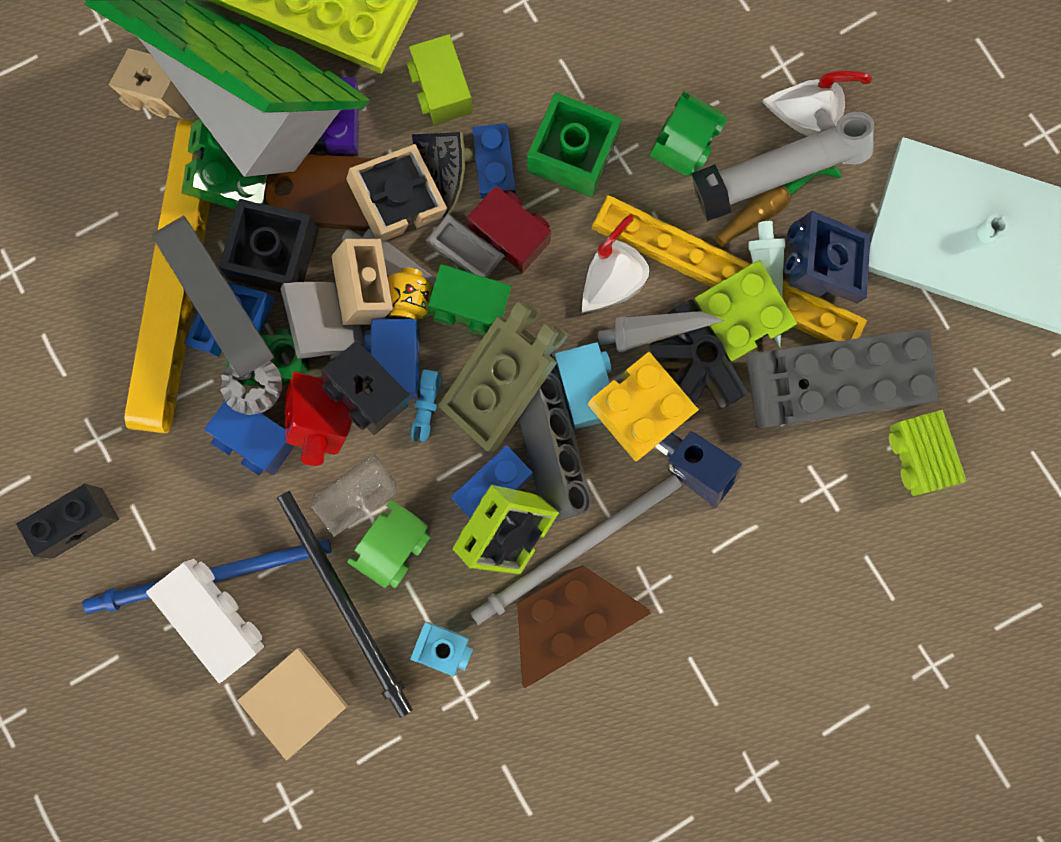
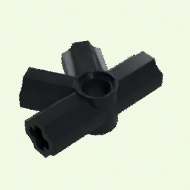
M693 299L675 306L666 314L699 312V309ZM709 326L676 335L677 338H665L650 343V353L665 371H677L673 380L694 405L705 387L719 410L728 407L748 394V391L724 353L723 343L714 336ZM703 346L711 348L715 353V360L709 363L701 361L696 354V350Z

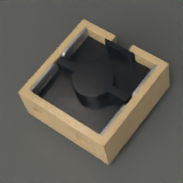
M416 144L349 169L346 180L375 239H381V242L404 234L409 224L414 223L415 227L419 228L439 220L447 210Z

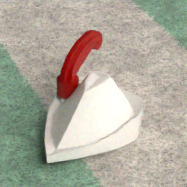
M834 71L823 74L820 79L805 81L763 99L762 102L777 117L797 132L811 136L821 132L814 117L818 110H825L835 126L844 114L845 95L842 87L836 82L860 81L862 84H869L872 77L869 74L858 71Z
M633 214L625 217L607 240L599 245L598 251L589 266L583 292L582 313L601 310L627 301L641 291L648 279L649 266L646 260L636 249L617 240L621 233L634 221L635 216Z

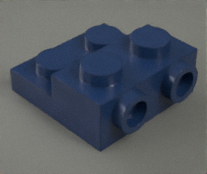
M815 211L809 212L795 221L787 233V240L792 243V253L784 264V272L789 274V286L816 297L829 292L854 303L867 299L871 235Z

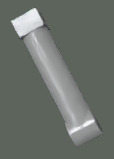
M818 110L814 117L821 131L819 133L718 171L714 164L691 173L695 196L707 222L731 213L730 205L842 162L855 165L867 161L872 156L874 150L873 119L863 112H851L842 116L835 126L825 110Z

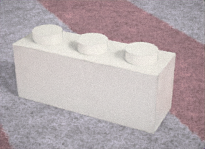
M193 558L183 562L146 591V593L220 684L264 648L260 642L262 636L251 622L245 623L236 612L238 605L227 592L221 593L212 582L215 579L212 571L203 562L197 563Z

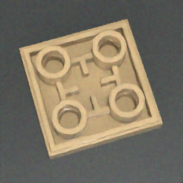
M297 648L237 700L286 761L349 707L301 648Z

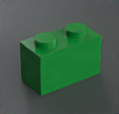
M440 264L428 304V314L432 315L433 320L440 324L454 326L456 322L469 326L468 330L474 334L485 336L497 316L503 317L512 285Z

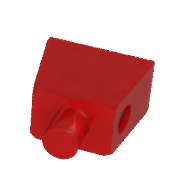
M293 372L285 393V440L290 445L302 447L300 459L304 464L320 466L324 463L325 453L338 454L352 425V420L348 416L350 410L341 401L335 403L327 396L322 389L324 383L321 378ZM356 387V394L364 391Z

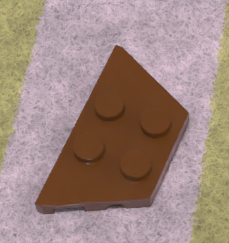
M585 566L578 567L517 603L522 685L524 688L529 687L650 615L651 612L647 607Z

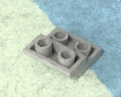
M283 283L281 293L297 359L329 355L330 359H335L355 341H358L365 348L360 325L342 324L336 283Z

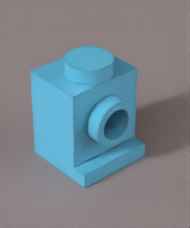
M425 622L410 660L454 677L458 668L465 671L473 649L467 647L470 638L433 623ZM440 643H445L450 647V655L447 658H441L436 653V648Z

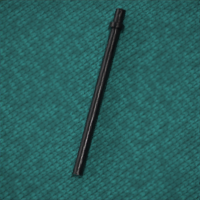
M290 491L283 493L277 497L279 504L384 689L381 693L385 700L389 698L399 718H402L413 711L402 691L405 688L402 681L397 682L292 493Z

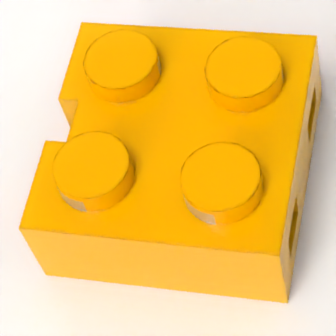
M650 352L646 353L621 376L622 382L618 384L616 380H613L592 397L587 404L635 462L699 410Z

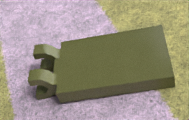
M517 301L508 319L497 316L438 405L487 452H496L557 364L549 355L557 350L569 336L559 326L555 325L552 328L549 324H544L537 337H535L527 329L535 324L543 312L530 303L526 306L521 301Z

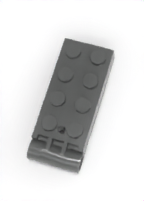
M929 328L746 355L756 428L940 402ZM799 380L802 381V388L798 385Z

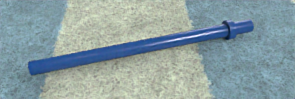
M329 539L320 540L319 543L325 554L332 553ZM303 545L209 569L215 578L212 582H217L309 559L310 557ZM159 581L119 591L115 588L107 589L103 595L84 599L83 609L86 614L105 609L109 612L117 611L121 605L149 599L150 597L146 591Z

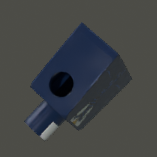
M672 432L655 446V448L669 457L668 471L672 475H676L682 483L715 508L718 507L739 478L742 463L695 432H689L684 440ZM693 458L699 462L689 463L687 460Z

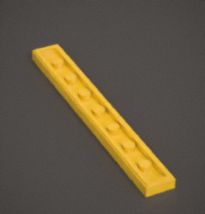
M610 195L607 196L592 225L593 230L609 237L625 217L633 214L635 216L634 221L617 238L618 241L624 242L638 252L710 287L716 286L751 265V263ZM783 279L782 298L797 322L794 328L825 343L860 337L866 325V319L821 297H816L789 286L788 281Z

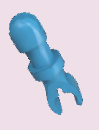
M424 369L422 372L420 400L415 402L414 408L418 410L415 422L412 423L410 434L413 441H417L419 433L421 443L426 442L429 437L431 415L437 409V404H434V401L442 384V375L438 374L437 371Z

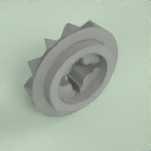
M268 361L242 378L239 377L231 364H229L225 373L221 374L222 383L220 391L226 404L242 414L254 415L268 410L276 403L282 390L280 372L271 361ZM255 373V380L265 388H251L249 394H245L246 388L238 382V379H250L251 375Z

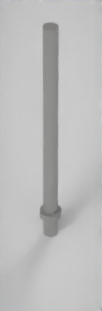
M671 475L497 595L494 593L488 595V601L470 612L472 617L480 625L496 613L500 616L505 612L504 608L682 487L681 482L676 475Z

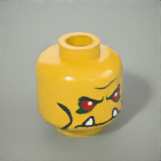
M404 267L401 269V272L392 273L387 277L393 310L389 313V319H416L418 321V319L428 315V304L433 289L431 282L422 277V271Z

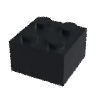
M239 199L219 269L230 281L281 292L283 283L304 282L319 229L309 214Z

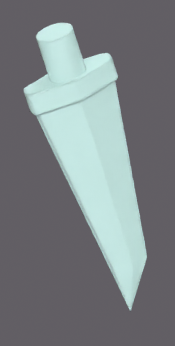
M773 221L759 222V240L748 242L752 262L755 263L761 260L782 296L785 239H774ZM781 334L773 338L779 347L781 343Z

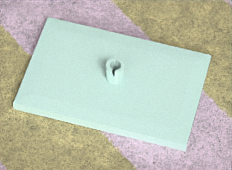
M902 137L896 149L871 232L868 272L1061 334V187Z

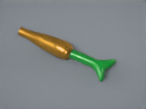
M832 166L758 194L724 229L714 236L716 242L722 247L734 238L757 227L759 222L767 221L783 211L789 205L790 196L815 176L826 175L840 179L842 177L840 170Z

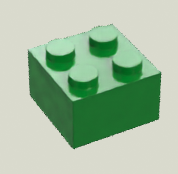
M555 92L528 152L527 173L593 198L619 137L622 118Z

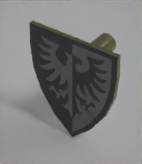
M463 132L412 134L413 145L416 144L447 207L443 215L445 218L457 203L462 189L465 163L473 161L474 151L470 147L464 148Z

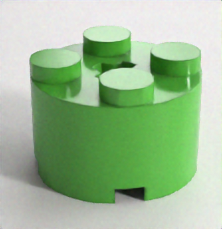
M391 499L386 506L392 512L388 515L383 511L354 550L361 556L358 558L352 555L347 561L348 564L383 588H386L388 584L394 588L397 587L408 571L409 565L405 563V560L411 552L418 556L431 536L426 531L429 526L426 522Z

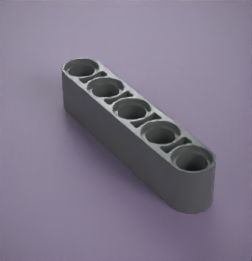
M183 215L151 234L239 377H244L273 359L272 352L186 217Z
M552 352L549 356L555 360L554 353ZM556 364L519 417L537 493L559 512L554 522L584 514L591 505L590 492Z

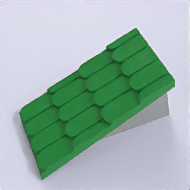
M86 0L84 4L140 39L244 177L295 171L340 110L364 109L370 101L369 98L331 71L322 72L296 52L276 45L246 22L237 23L209 2L203 0H185V2L182 0Z

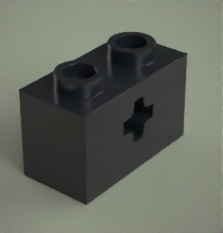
M355 341L322 368V380L324 383L322 389L327 396L335 403L341 401L350 410L348 416L352 422L361 430L367 428L374 436L408 407L410 396L408 392L358 341ZM356 387H359L361 390L369 388V395H367L364 391H361L358 394H356Z
M84 483L16 523L34 557L55 558L120 519L104 490L100 487Z

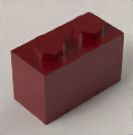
M495 186L468 215L469 229L504 254L505 259L523 274L550 244V225L541 215L537 213L531 215L522 207L523 203L513 192L509 190L504 192Z

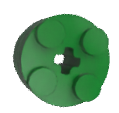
M683 91L674 105L676 107L675 110L668 116L659 132L648 157L685 177H692L691 173L696 172L699 167L702 168L712 150V147L709 145L714 137L720 134L728 116L723 114L721 110Z

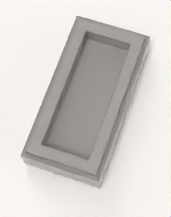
M450 214L445 216L426 240L428 246L462 271L485 278H490L505 259L504 254Z

